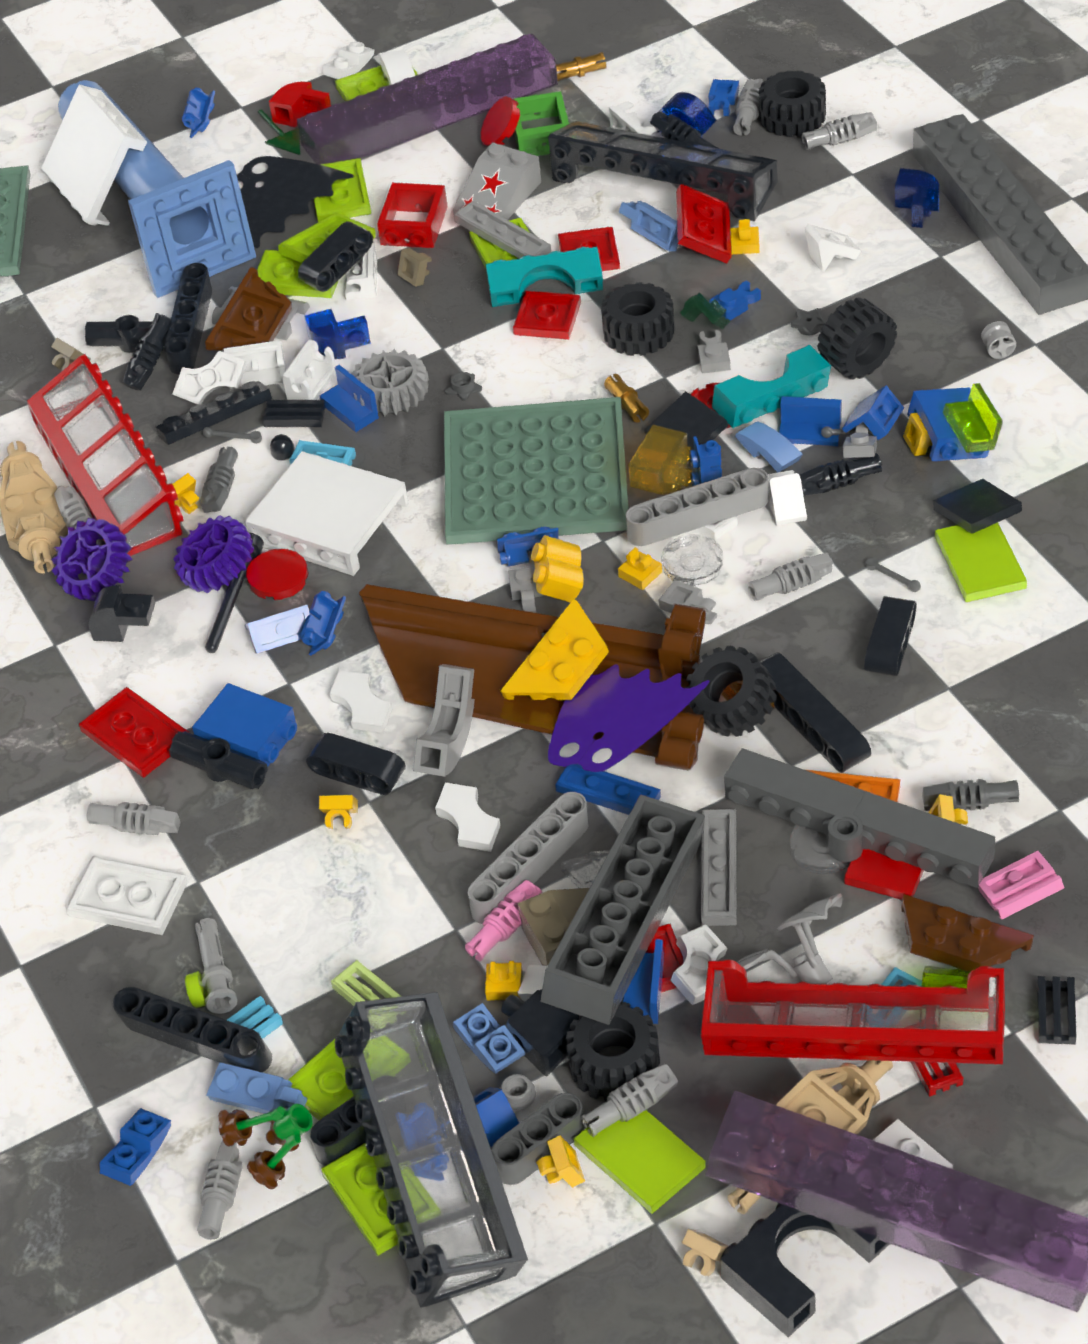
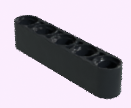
M192 263L183 270L171 317L172 324L168 329L164 344L169 369L172 373L180 375L182 367L193 369L195 366L212 296L208 268L202 263Z
M776 652L760 661L771 674V679L776 685V689L773 690L777 695L776 702L771 704L838 772L843 773L871 757L870 745L863 734L781 653Z
M136 987L123 988L114 996L113 1008L127 1028L134 1032L218 1063L221 1062L262 1073L272 1063L273 1059L270 1049L255 1030ZM256 1049L252 1054L248 1055L250 1051Z

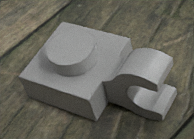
M865 423L857 425L856 433L846 437L843 445L844 458L875 456L877 436H869V428Z
M535 567L508 570L512 601L522 599L523 611L536 613L534 598L542 597L543 594L537 592L536 583L533 582Z
M677 580L673 581L658 600L659 608L672 613L674 603L705 608V624H712L717 618V613L711 612L716 605L714 600L703 598L702 589Z

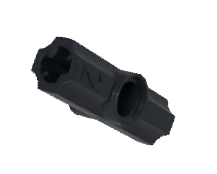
M124 315L115 322H86V345L119 346L122 351L133 353L136 351L137 344L140 343L141 336L147 334L153 321H139L134 315ZM166 332V335H165L164 340H163V342H162L163 344H165L167 332Z
M178 731L172 739V745L169 749L172 758L206 771L209 779L216 782L230 780L252 790L254 788L259 789L264 783L265 775L268 771L265 762L232 750L229 743L220 738L207 740L186 731Z

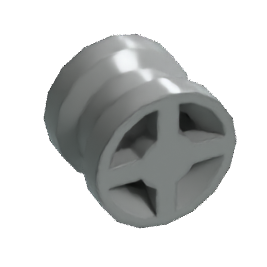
M1001 321L992 322L983 329L981 339L987 346V351L991 357L1002 359L1014 352L1016 341L1006 323Z

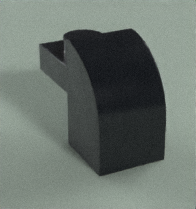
M113 585L102 589L96 597L89 619V629L93 641L123 642L128 625L149 626L155 607L154 596L123 594L121 585Z

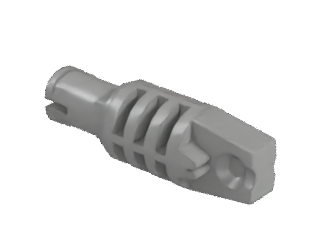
M748 79L740 93L735 108L737 119L733 126V130L737 135L742 136L743 130L744 135H748L752 121L757 119L759 115V87H761L763 82L762 79Z
M872 112L850 115L848 118L843 117L840 120L836 119L833 122H827L820 129L802 133V141L806 150L824 144L834 146L838 142L841 144L845 140L847 142L851 141L852 138L855 140L876 131L877 122Z
M59 486L54 496L67 527L76 529L77 521H84L86 523L88 518L93 519L85 501L76 492L74 487ZM100 539L96 540L97 545L103 546Z
M828 553L803 557L798 561H792L790 564L787 563L782 567L775 568L769 576L749 582V593L754 601L778 592L781 594L790 593L791 590L795 591L799 587L803 588L807 584H813L821 580V577L831 573L833 561Z
M122 802L118 806L90 803L87 809V821L89 824L115 826L120 832L128 831L129 833L137 832L138 834L146 833L147 835H158L159 832L178 833L181 824L179 815L176 812L166 811L165 807L156 805L148 806L147 804L139 805L137 803Z
M667 1064L656 1067L638 1075L609 1093L607 1102L586 1115H582L581 1121L585 1128L589 1126L588 1133L594 1137L597 1133L618 1120L627 1122L658 1103L659 1100L677 1086L678 1080Z
M222 1140L216 1160H210L203 1191L200 1196L203 1210L197 1231L202 1238L209 1240L219 1238L225 1212L233 1206L243 1167L242 1161H238L239 1149L237 1148V1143L228 1147Z

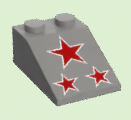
M492 143L478 158L453 209V215L470 202L475 201L508 220L541 183L539 156Z

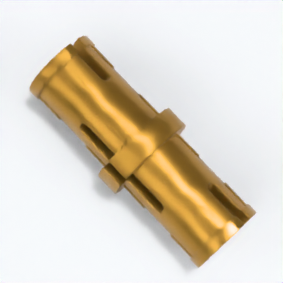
M600 52L599 54L584 58L578 56L574 57L573 61L552 65L553 72L563 70L562 73L554 74L555 80L560 81L577 75L583 77L585 73L606 69V62L595 64L596 61L605 59L604 54Z
M613 374L615 380L611 375L608 376L604 386L614 397H621V409H625L634 422L640 423L637 414L644 421L649 415V409L640 401L637 391L632 387H628L620 375Z

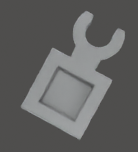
M715 330V337L713 338L705 337L704 331L700 332L698 356L701 372L709 373L731 370L727 342L722 343L720 330Z

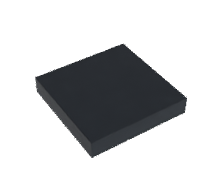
M685 391L646 427L644 432L648 438L687 465L690 462L689 450H694L693 437H697L699 445L706 444L707 441L714 440L728 427V423L725 418Z
M983 478L933 500L935 511L972 534L1022 511L1021 501Z

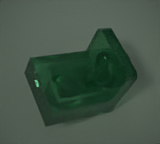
M700 292L690 297L685 302L684 309L680 312L684 318L691 322L703 312L714 325L721 329H724L731 322L724 315L727 309L717 299L711 301Z

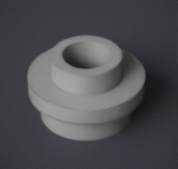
M511 1075L500 1086L513 1110H523L529 1107L535 1100V1086L523 1075ZM515 1093H522V1095L512 1096Z

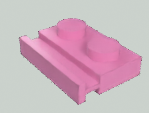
M1036 851L984 877L978 888L994 911L998 912L1002 920L1064 889L1061 877L1055 874L1052 866L1039 851Z

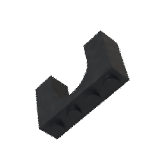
M829 1163L812 1178L804 1181L802 1187L792 1196L786 1195L783 1197L773 1213L765 1220L762 1218L756 1221L750 1228L748 1235L738 1244H730L724 1250L720 1259L721 1279L788 1338L816 1313L815 1293L780 1262L777 1256L781 1245L789 1237L806 1230L826 1231L840 1238L868 1263L874 1260L896 1239V1219Z

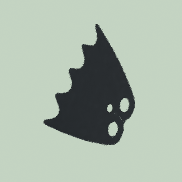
M261 156L248 162L243 167V170L237 174L238 181L243 183L240 191L254 247H260V238L264 233L284 232L287 217L294 214H309L308 204L313 198L333 196V182L339 179L354 178V175L315 163L274 156ZM259 163H266L268 165V169L263 173L256 174L252 172V168ZM257 182H264V185L261 187L255 186Z

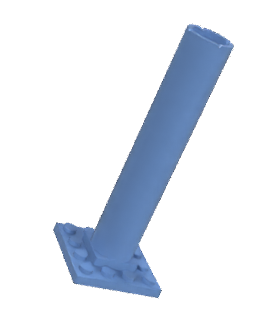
M84 80L76 84L73 83L66 88L58 103V111L62 121L78 85H83L101 90L147 141L143 151L132 148L128 149L114 181L131 199L128 200L152 291L157 298L178 290L184 268L192 263L206 265L210 277L256 258L235 166L230 160L184 178L101 86L95 82Z

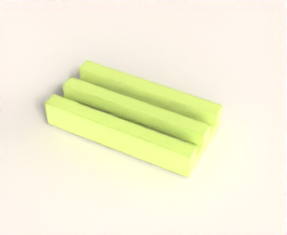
M358 960L331 980L332 988L353 1006L356 1002L366 1000L347 986L344 981L367 1000L380 999L371 989L353 977L354 973L385 998L401 997ZM405 1005L378 1008L379 1010L367 1009L366 1012L368 1018L376 1024L384 1021L385 1017L391 1018L395 1015L394 1010L396 1008L401 1010Z

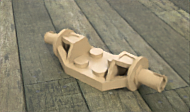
M16 441L17 450H15L14 444L11 442L7 446L9 455L0 466L1 476L3 477L0 488V510L9 547L18 551L25 559L34 561L35 570L43 574L45 573L43 564H46L48 572L54 568V563L51 559L57 552L53 547L60 546L61 539L59 536L66 537L68 528L60 514L54 496L57 485L43 470L39 457L31 452H26V445L22 441Z
M867 1060L860 1068L851 1063H843L837 1068L810 1071L761 1119L751 1154L742 1162L747 1179L733 1193L728 1195V1201L731 1206L735 1208L740 1204L741 1206L737 1209V1212L746 1214L748 1209L763 1194L770 1199L780 1200L787 1190L812 1178L826 1166L866 1126L872 1106L880 1100V1093L875 1083L893 1068L892 1061ZM840 1083L843 1087L835 1091L832 1086ZM768 1151L769 1157H768L767 1160L764 1162V1161L762 1160V1158H763V1156L765 1155V1153Z

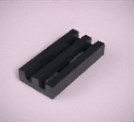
M267 400V408H265V416H263L264 427H322L326 408L324 400Z
M1038 976L1039 1043L1076 1045L1075 977H1067V981H1060V977L1053 976L1052 981L1045 980V976ZM1046 991H1052L1054 1035L1047 1034ZM1060 991H1067L1068 1035H1062Z

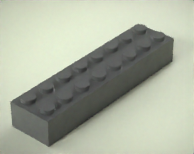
M640 794L545 970L541 1002L610 1025L700 846L705 815Z

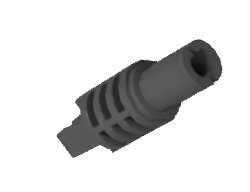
M222 447L219 451L217 462L210 466L202 489L200 503L204 513L221 511L226 499H228L235 478L233 467L238 457V452L233 447H227V449Z
M977 779L974 783L973 780H967V783H963L961 780L957 781V784L950 781L948 783L923 787L922 791L925 811H930L939 794L952 796L954 809L960 808L965 811L966 807H969L970 811L975 810L976 806L983 810L989 807V804L1019 802L1017 780L998 783H987L983 779Z

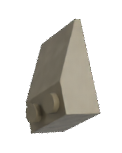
M589 888L549 890L517 903L522 930L543 966H548Z

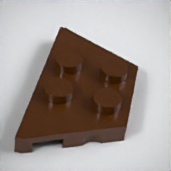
M250 267L205 341L206 349L224 350V348L274 341L292 310V302L284 294L279 293L271 282L265 283L258 276V271Z
M905 894L903 896L901 910L905 913V930L909 936L908 945L912 954L971 972L980 966L992 967L995 964H1002L1010 960L1012 952L1019 948L1024 951L1032 948L1034 939L1032 934L991 922L983 917L962 913L951 907L940 906Z

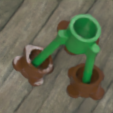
M294 1104L286 1110L279 1106L269 1113L249 1118L246 1112L238 1109L233 1110L232 1113L222 1110L218 1115L220 1122L219 1133L224 1144L228 1147L233 1146L234 1143H237L239 1146L245 1145L247 1139L251 1137L252 1126L268 1121L271 1122L270 1130L265 1135L266 1140L271 1145L279 1144L282 1147L277 1153L272 1151L257 1152L254 1155L255 1160L247 1164V1169L259 1184L265 1185L272 1190L278 1186L277 1181L285 1177L286 1167L282 1158L289 1151H295L299 1147L301 1136L309 1131L313 1125L310 1112L300 1104Z

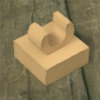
M688 1229L682 1244L692 1249L685 1254L683 1265L692 1267L695 1259L701 1256L704 1260V1266L700 1274L710 1276L715 1270V1261H720L728 1245L701 1231Z

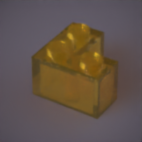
M652 425L628 464L630 487L660 495H668L682 490L684 486L687 487L690 483V473L692 472L689 469L688 463L689 450L691 449L687 446V433Z

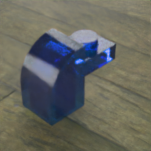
M687 92L676 93L659 110L668 116L673 114L694 129L699 130L701 136L717 121L710 109L700 98Z
M900 168L895 183V207L912 209V227L923 228L925 218L930 217L932 211L939 212V182L928 172Z
M332 309L304 315L309 340L316 341L321 355L325 356L324 350L328 346L333 351L334 359L346 358L345 350L371 344L365 315L340 322L336 321Z

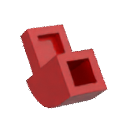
M300 81L287 84L280 88L269 100L272 121L282 125L296 127L305 115L329 120L333 115L329 93L313 90L311 82Z

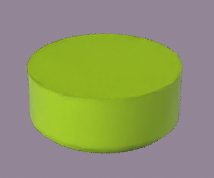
M199 971L187 974L185 977L187 994L192 1006L195 1008L206 1006L205 1000L208 996L207 990L202 984V975Z

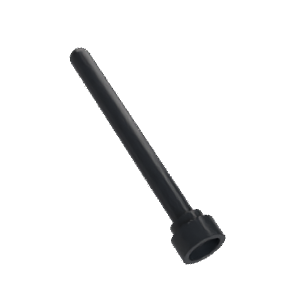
M250 533L253 539L252 546L255 549L250 554L253 560L261 554L264 541L260 536ZM251 561L245 563L246 570L240 571L238 578H233L229 583L205 646L208 653H215L218 650L245 579L247 567Z

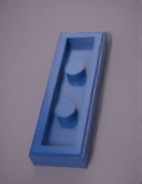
M578 764L566 766L555 784L556 792L562 794L577 792L582 794L587 802L630 815L640 794L657 800L661 798V790L605 771H586Z

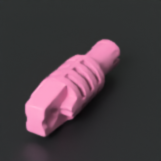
M525 880L504 897V901H500L497 905L498 908H494L484 918V927L465 945L469 955L473 957L477 953L475 959L482 961L485 955L499 941L508 940L511 934L522 924L517 903L541 894L542 890L532 882Z

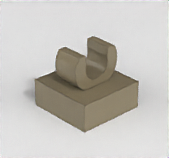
M411 248L402 249L397 275L415 287L424 285L425 276L430 273L426 269L427 262L432 261V258L425 253L418 254Z
M56 338L51 346L60 352V354L53 358L52 365L62 371L79 356L84 355L59 338Z

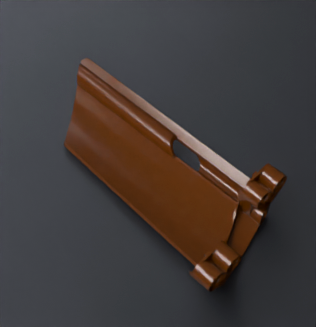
M366 584L359 592L383 655L405 702L435 708L439 666L447 664L474 669L471 698L475 699L472 717L553 734L558 715L565 700H556L554 698L532 700L530 695H515L514 700H507L503 697L501 690L542 639L541 634L547 633L559 617ZM674 603L670 619L666 618L665 621L666 631L664 635L592 623L609 650V653L592 675H599L616 664L619 666V675L625 679L634 677L643 670L649 669L650 681L653 683L663 682L680 673L681 687L685 689V687L690 685L686 680L688 674L694 673L693 665L696 662L700 664V649L705 628L706 609ZM688 704L669 723L633 751V753L655 757V764L658 766L690 771L698 760V747L703 734L704 716L695 714ZM598 732V733H596V734L593 736V739H594V740L601 739V738L603 737L604 733H603V732Z

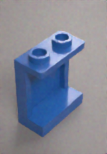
M970 387L913 392L907 415L910 417L911 413H918L933 443L930 452L932 461L976 459L988 456L994 433Z
M227 683L192 726L194 735L207 740L215 738L224 739L229 743L232 750L263 761L268 767L270 763L277 759L280 750L287 741L295 736L297 723L293 707Z

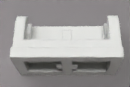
M630 101L609 107L610 128L664 138L662 135L655 133V131H659L653 125L647 126L637 117L635 112L628 114L625 112L634 106Z
M374 240L369 251L346 272V300L377 297V256Z
M281 340L224 348V353L248 362L238 388L229 387L230 391L241 389L243 384L251 381H260L264 385L283 383L282 376L286 368Z
M308 340L282 376L287 400H317L336 374L335 367L337 365H335L333 351L330 347L327 346L324 350V356L319 353L316 341Z

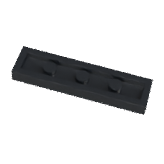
M260 381L247 382L241 386V389L232 393L220 394L214 401L208 404H198L191 407L189 412L183 415L168 417L155 428L159 438L170 445L273 398L270 389Z

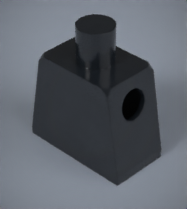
M542 989L537 990L526 1002L512 994L506 998L501 1008L502 1013L509 1017L507 1029L525 1051L524 1056L547 1077L568 1056L567 1032L571 1031L570 1025L574 1019L579 1020V1015L541 1002Z

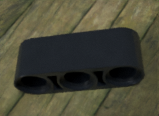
M344 222L300 265L298 270L299 279L318 291L325 292L329 290L369 251L373 243L372 233L352 222Z
M888 596L883 597L866 651L865 671L898 676L915 621L916 601Z
M324 733L306 759L308 767L320 776L380 795H388L406 768L403 759L391 751L333 733Z
M389 1076L381 1077L373 1082L376 1092L401 1084L399 1080ZM404 1093L379 1101L387 1129L389 1130L398 1123L396 1114L405 1115L407 1112ZM354 1096L319 1120L311 1129L310 1133L314 1152L318 1162L323 1166L365 1144L366 1134L363 1124L355 1123L358 1120L355 1114L356 1102Z

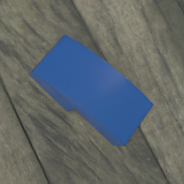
M140 1108L120 1129V1142L101 1160L100 1174L132 1186L160 1148L171 1127V1120Z

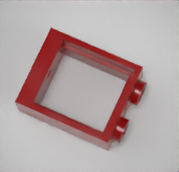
M392 182L377 223L380 244L386 246L434 248L448 208L445 185ZM397 211L428 213L426 222L394 220Z

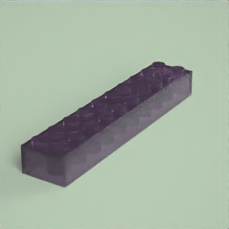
M532 33L522 35L515 40L498 44L485 51L476 52L471 56L427 70L422 74L405 78L392 85L383 86L364 95H358L351 100L334 104L318 112L309 113L297 119L301 145L313 161L319 165L362 158L486 112L502 97L507 96L512 99L526 97L558 85L556 60Z
M734 1090L709 1155L705 1176L851 1230L854 1229L878 1236V1239L1078 1313L1088 1293L1087 1217Z

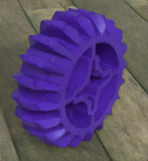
M219 515L215 520L209 517L205 524L198 523V527L194 531L189 530V536L181 539L183 544L176 548L178 554L173 558L176 563L174 568L181 581L198 593L204 591L208 594L212 589L219 591L224 584L229 586L233 578H238L240 571L246 570L245 563L252 560L250 554L255 549L252 546L253 539L251 534L241 522L239 523L237 519L235 520L231 516L224 518Z
M88 518L86 523L84 521H77L76 529L67 527L68 535L66 537L59 536L62 543L58 547H53L58 552V555L51 559L57 565L53 568L52 572L57 576L56 582L59 586L63 587L67 594L74 595L79 600L95 601L102 589L113 586L117 582L124 583L122 579L123 573L130 572L128 567H126V563L133 559L127 554L132 549L126 542L128 538L119 530V527L112 523L110 524L104 519L95 520ZM104 539L106 544L103 546L97 545L96 540ZM81 573L87 574L88 579L80 580L78 575Z

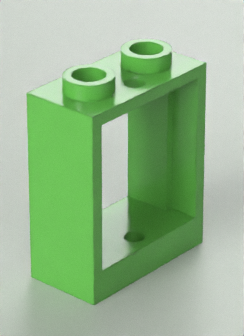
M562 92L514 98L519 104L517 108L520 109L518 125L514 131L518 150L535 156L550 154L549 135L569 125ZM559 116L560 124L522 129V121ZM571 131L567 135L564 134L562 136L571 138Z

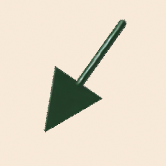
M259 109L258 113L279 134V136L265 141V144L301 156L299 127L284 133L262 109Z

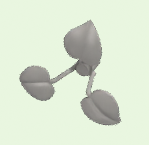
M839 893L817 901L803 909L800 913L788 918L777 928L780 932L791 925L795 927L805 950L804 953L793 959L796 966L792 967L773 950L769 951L768 948L750 954L737 961V963L746 970L758 962L774 960L788 971L792 979L798 976L801 982H808L810 984L828 983L833 978L817 951L810 924L813 920H826L828 908H841L843 896Z

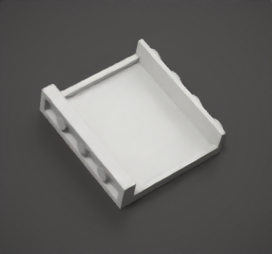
M78 85L42 165V169L49 176L48 179L60 189L59 192L70 201L71 207L81 214L84 222L94 226L97 224L108 226L110 222L101 213L100 209L128 149L132 148L143 151L147 141L101 90Z
M302 451L246 519L245 523L249 533H254L263 539V547L296 551L304 557L305 561L354 576L360 569L357 554L395 504L407 507L409 503L405 482Z

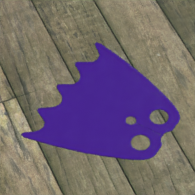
M617 664L599 675L591 674L573 699L565 700L549 744L548 761L553 765L563 767L578 764L582 766V769L591 772L605 771L622 761L660 731L710 681L707 680L695 687L684 689L681 687V674L679 673L663 682L653 683L650 681L649 669L643 670L634 677L625 679L619 675V666ZM598 732H603V733H604V735H603V737H602L601 739H598V740H594V739H593V736H594L596 733H598ZM569 743H577L579 745L578 752L573 756H560V750ZM603 748L611 749L612 755L608 760L602 763L593 762L592 757L598 750Z

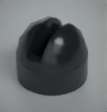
M276 435L270 443L271 455L276 460L291 458L295 450L291 438L287 435Z

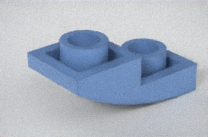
M759 421L737 432L735 435L738 441L754 458L761 454L777 473L798 462L803 455L783 435Z
M483 1003L453 1022V1028L462 1040L495 1074L525 1055V1051L506 1026H500Z

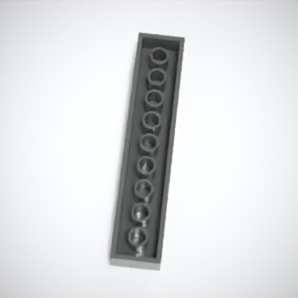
M964 114L954 115L950 118L914 128L913 156L1038 315L1088 300V265Z

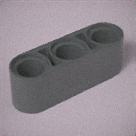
M561 1093L555 1096L494 1143L492 1154L502 1183L508 1185L518 1184L538 1170L537 1161L544 1156L551 1155L547 1141L561 1135L570 1145L574 1142V1138L584 1131L585 1127L581 1121V1116L583 1115L582 1102L578 1096L572 1093ZM543 1137L541 1140H534L535 1138ZM508 1159H516L512 1162H505Z

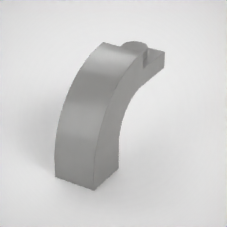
M447 664L439 666L434 713L426 733L416 739L414 772L445 777L457 765L465 747L472 721L475 699L471 698L474 669Z

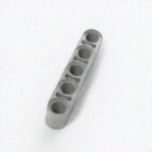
M749 468L634 505L626 512L628 541L636 546H645L762 508L769 500L768 474L761 468Z
M568 792L561 795L471 883L468 888V899L472 918L477 923L483 924L484 918L494 908H498L499 902L504 901V897L525 880L534 884L586 832L589 820L587 802L582 794Z

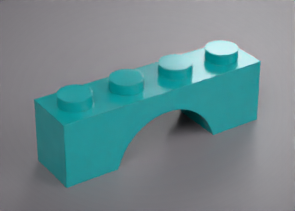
M580 247L566 252L553 251L547 255H527L520 259L496 260L493 263L486 264L492 307L520 303L524 291L534 282L543 279L562 281L575 294L603 290V274L597 247Z
M808 345L786 355L783 376L778 379L754 381L737 375L716 384L712 408L725 418L732 428L749 423L753 419L779 409L782 396L806 397L827 388L831 365L811 345Z

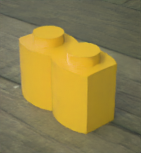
M544 535L540 543L537 542L534 545L531 553V560L534 561L535 566L533 582L536 583L538 593L571 603L573 599L577 598L583 588V570L580 567L581 549L579 545Z

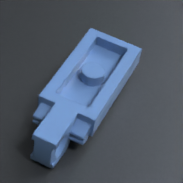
M631 201L621 203L619 213L631 219L632 230L667 251L677 250L676 220L646 202L637 201L635 203Z
M219 1062L206 1095L215 1102L264 1114L273 1111L279 1106L289 1108L294 1104H300L305 1107L308 1099L302 1095L301 1090L291 1088V1081L283 1077Z

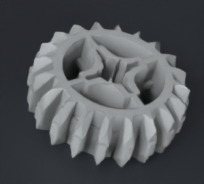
M395 349L387 353L383 350L378 355L372 353L371 358H362V363L356 364L355 371L351 373L375 393L378 413L382 412L384 417L388 413H394L397 416V413L402 410L408 412L409 407H417L418 401H423L425 394L428 393L429 377L422 360L417 359L415 354L408 355L406 350L401 353H397ZM361 396L360 403L362 406H364V400H362Z

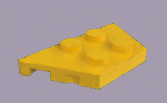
M573 599L502 688L501 693L505 699L514 700L515 695H530L532 700H545L548 698L572 700L609 653L605 642L577 600Z

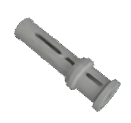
M204 918L200 920L201 926L199 923L195 924L204 966L201 981L208 994L205 1000L207 1009L212 1013L222 1014L234 1009L238 1000L236 993L231 989L232 973L224 964L217 923L214 919Z

